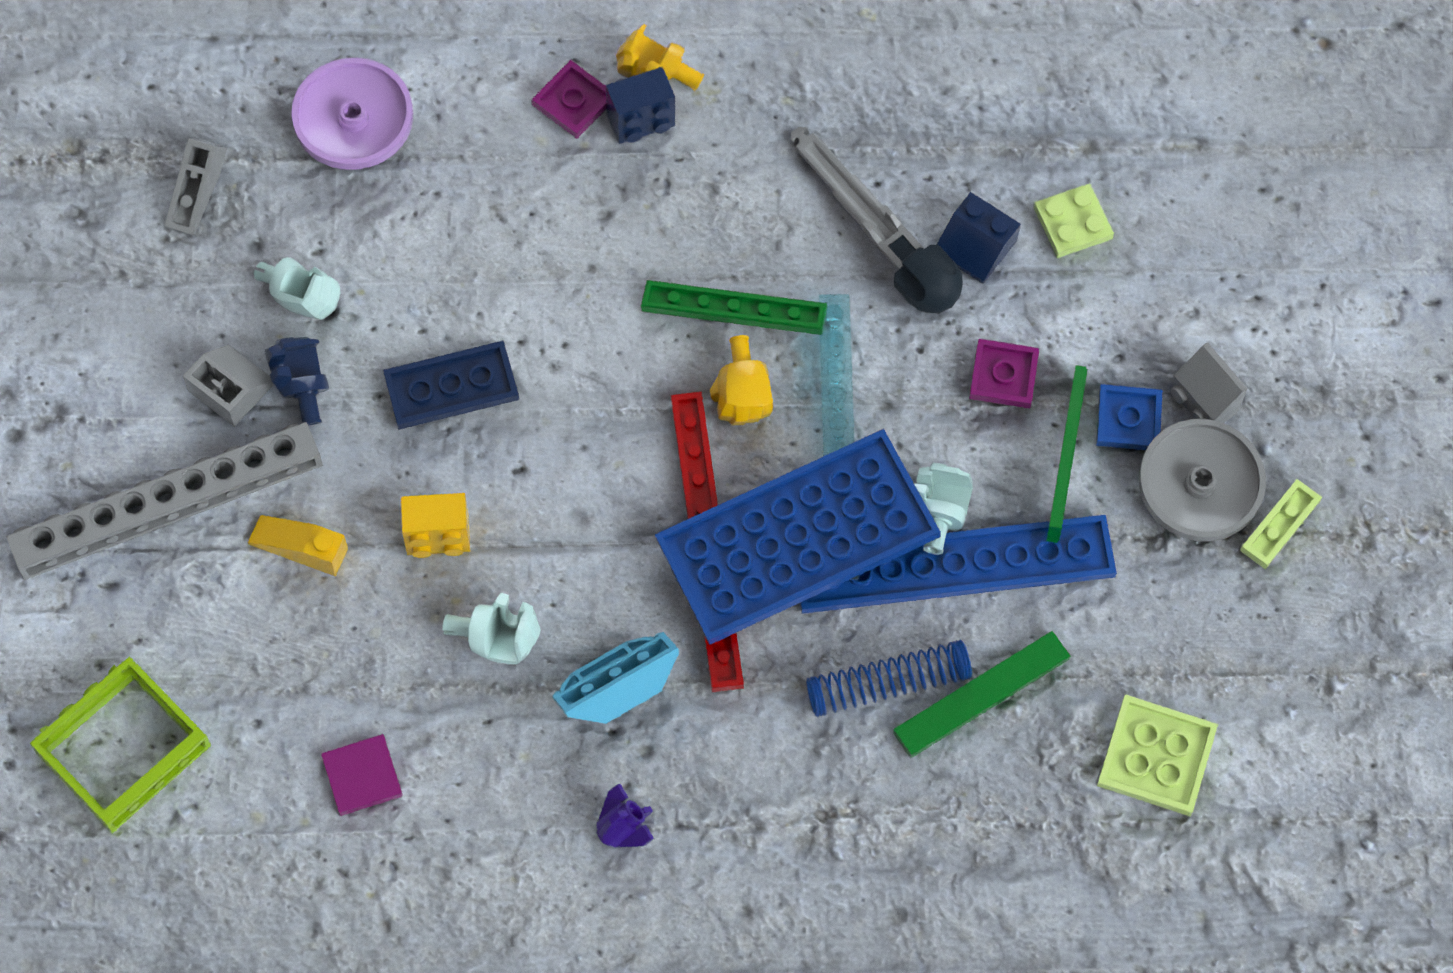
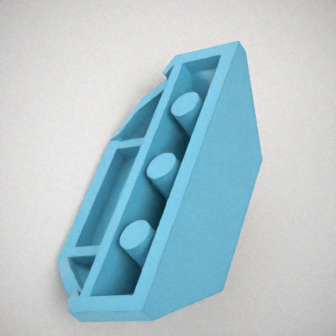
M664 632L657 633L654 637H641L626 641L572 672L563 682L559 691L554 693V701L567 717L606 724L662 691L679 655L678 647Z

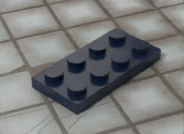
M504 340L383 370L398 430L519 400Z

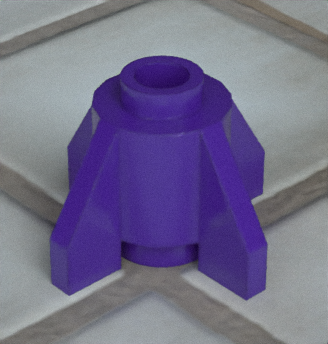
M617 784L607 793L599 819L596 822L597 836L602 843L612 847L646 846L654 837L648 827L642 825V823L654 811L651 806L640 808L631 800L624 803L629 797L621 784Z

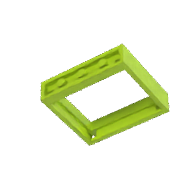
M130 656L117 667L113 665L108 675L102 681L91 684L79 701L74 705L69 704L59 713L58 719L50 726H44L39 729L41 733L30 742L35 753L112 834L211 746L207 735ZM134 680L188 736L111 805L104 809L50 752Z

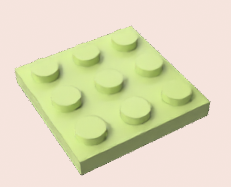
M1125 694L1097 786L1191 817L1218 724Z

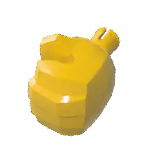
M642 24L633 31L619 47L616 53L618 61L617 71L627 78L663 67L668 80L675 78L694 91L703 80V73L682 62V56L685 52L684 47L671 42L665 48L643 34L647 26L645 24Z
M746 335L730 338L729 343L731 345L733 363H729L720 369L716 380L710 388L711 399L714 402H718V419L728 421L732 426L758 422L760 419L769 417L773 410L768 369L764 362L751 360L749 337Z

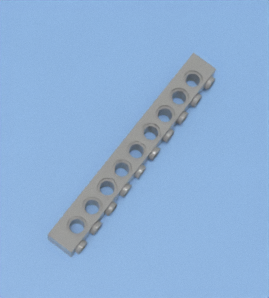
M307 422L302 424L294 423L286 426L281 432L276 434L261 435L247 445L230 447L223 454L213 458H201L192 466L184 469H172L166 472L163 477L152 481L143 480L129 490L109 493L100 501L92 504H80L73 511L66 514L51 515L37 525L20 527L13 534L6 536L18 570L23 579L27 580L323 466ZM282 449L292 450L286 456L277 455ZM253 460L262 461L257 467H248V464ZM222 472H232L231 476L226 479L218 478ZM202 483L199 489L188 490L191 484ZM164 494L172 495L171 499L166 502L158 501ZM136 505L142 506L139 512L128 513L131 507ZM112 517L108 524H98L102 518ZM75 528L82 529L77 536H68L71 530ZM51 540L48 547L38 548L42 541Z

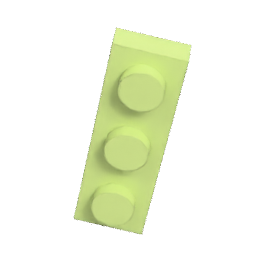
M1296 479L1243 544L1240 551L1266 570L1320 503L1322 496Z

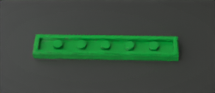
M652 280L646 281L641 302L642 312L816 335L823 334L828 310L827 303Z
M1076 365L1046 540L1048 542L1057 543L1060 540L1088 371L1085 366Z
M1051 631L894 728L893 734L909 757L913 758L1062 665L1071 656L1055 633Z

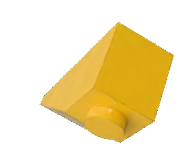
M260 515L248 540V545L335 577L348 551L345 535L316 524Z

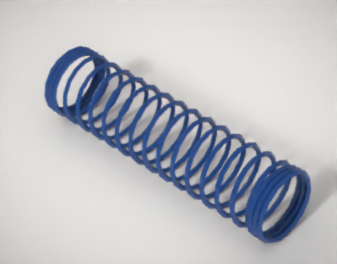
M959 639V641L949 642L947 649L942 644H939L937 652L933 647H929L927 654L924 650L919 649L917 657L913 652H909L907 659L904 655L900 654L897 662L893 657H889L887 664L884 660L880 659L878 667L873 662H869L868 671L864 665L860 664L858 674L853 667H849L848 676L844 670L840 669L838 679L833 672H829L828 681L822 674L818 678L816 676L807 677L806 685L812 710L816 717L827 715L821 689L822 677L829 692L833 712H837L831 688V675L839 689L843 709L847 710L841 685V672L848 684L853 707H857L851 683V670L858 681L862 702L866 706L867 700L861 681V667L869 681L873 702L876 703V693L871 680V665L876 671L881 694L886 701L887 695L881 678V662L887 671L892 695L896 698V688L891 675V660L896 666L903 694L906 696L907 690L901 673V657L907 666L912 690L916 693V683L910 664L911 655L918 666L922 688L926 691L927 685L920 663L921 652L928 664L932 686L936 688V678L930 663V650L933 651L937 659L941 681L946 686V676L940 660V647L947 656L951 679L956 683V673L950 658V645L959 678L962 681L971 679L972 668L967 648L964 642Z

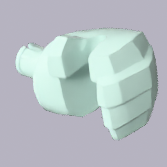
M289 257L283 258L276 266L265 262L257 264L256 267L264 270L265 273L254 270V278L257 281L268 283L273 299L287 310L302 316L323 320L336 309L340 297L339 283L319 268L314 267L308 271L296 260Z
M932 463L930 467L919 468L917 484L915 486L941 532V537L924 544L923 549L930 554L940 555L943 554L947 531H957L962 528L965 522L973 484L970 474L961 471L960 468L950 467L941 463Z
M500 593L492 605H477L471 617L447 614L444 617L442 628L445 635L468 637L469 647L477 655L490 661L504 664H518L524 660L535 645L541 629L533 606L523 602L518 615H514L508 609L509 595Z

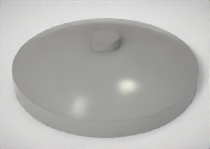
M1190 419L1167 427L1149 444L1140 464L1139 489L1147 510L1162 527L1177 536L1189 540L1215 541L1234 535L1253 519L1264 498L1266 473L1258 451L1241 432L1219 421Z

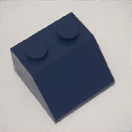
M970 192L953 213L936 245H939L948 254L960 270L984 284L1017 242L1021 224Z

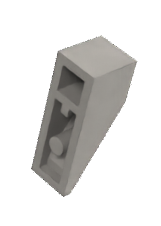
M188 138L164 226L191 235L195 234L219 179L227 147L201 139Z

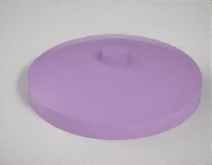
M363 58L339 59L314 70L299 86L292 104L293 127L301 146L317 161L338 169H364L387 160L405 143L413 123L412 100L403 80L387 66Z

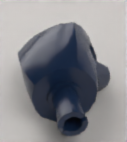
M308 337L278 339L275 345L265 349L266 360L271 372V381L283 398L298 399L302 423L307 422L308 426L319 424L322 420L320 419L316 396L321 392L329 390L326 375L321 374L316 349L320 342L318 339H310Z

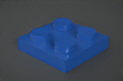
M1101 384L1099 388L1096 446L1147 450L1152 440L1161 432L1163 390Z

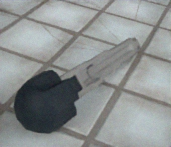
M800 126L791 132L793 144L796 145L799 142L795 147L796 151L833 191V196L863 228L864 233L898 270L894 274V287L908 303L926 313L940 314L952 308L960 298L963 280L962 273L957 264L939 245H929L924 249L886 205L883 206L856 175H852L815 133L808 135V128Z

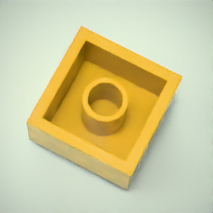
M465 493L401 496L402 534L407 555H413L416 558H426L437 553H444L447 556H459L463 552H470L469 513Z

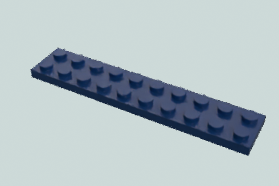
M1106 515L1063 519L1060 540L1057 543L1046 541L1050 521L946 533L943 554H930L924 551V545L801 602V613L1115 578L1117 571Z

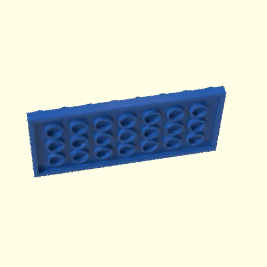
M882 429L655 534V537L709 645L927 544L941 537V532L888 435Z

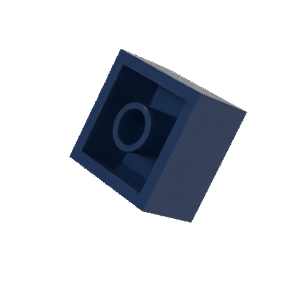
M663 67L606 85L607 116L619 144L636 142L643 136L655 132L664 133L675 126V94Z

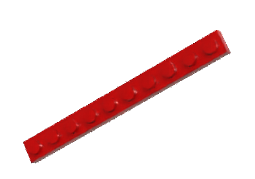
M702 391L671 395L687 519L718 505ZM737 632L709 645L704 635L712 692L744 689Z

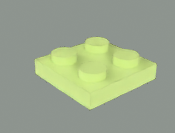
M1090 183L1034 203L1033 208L1057 258L1113 239L1114 232Z

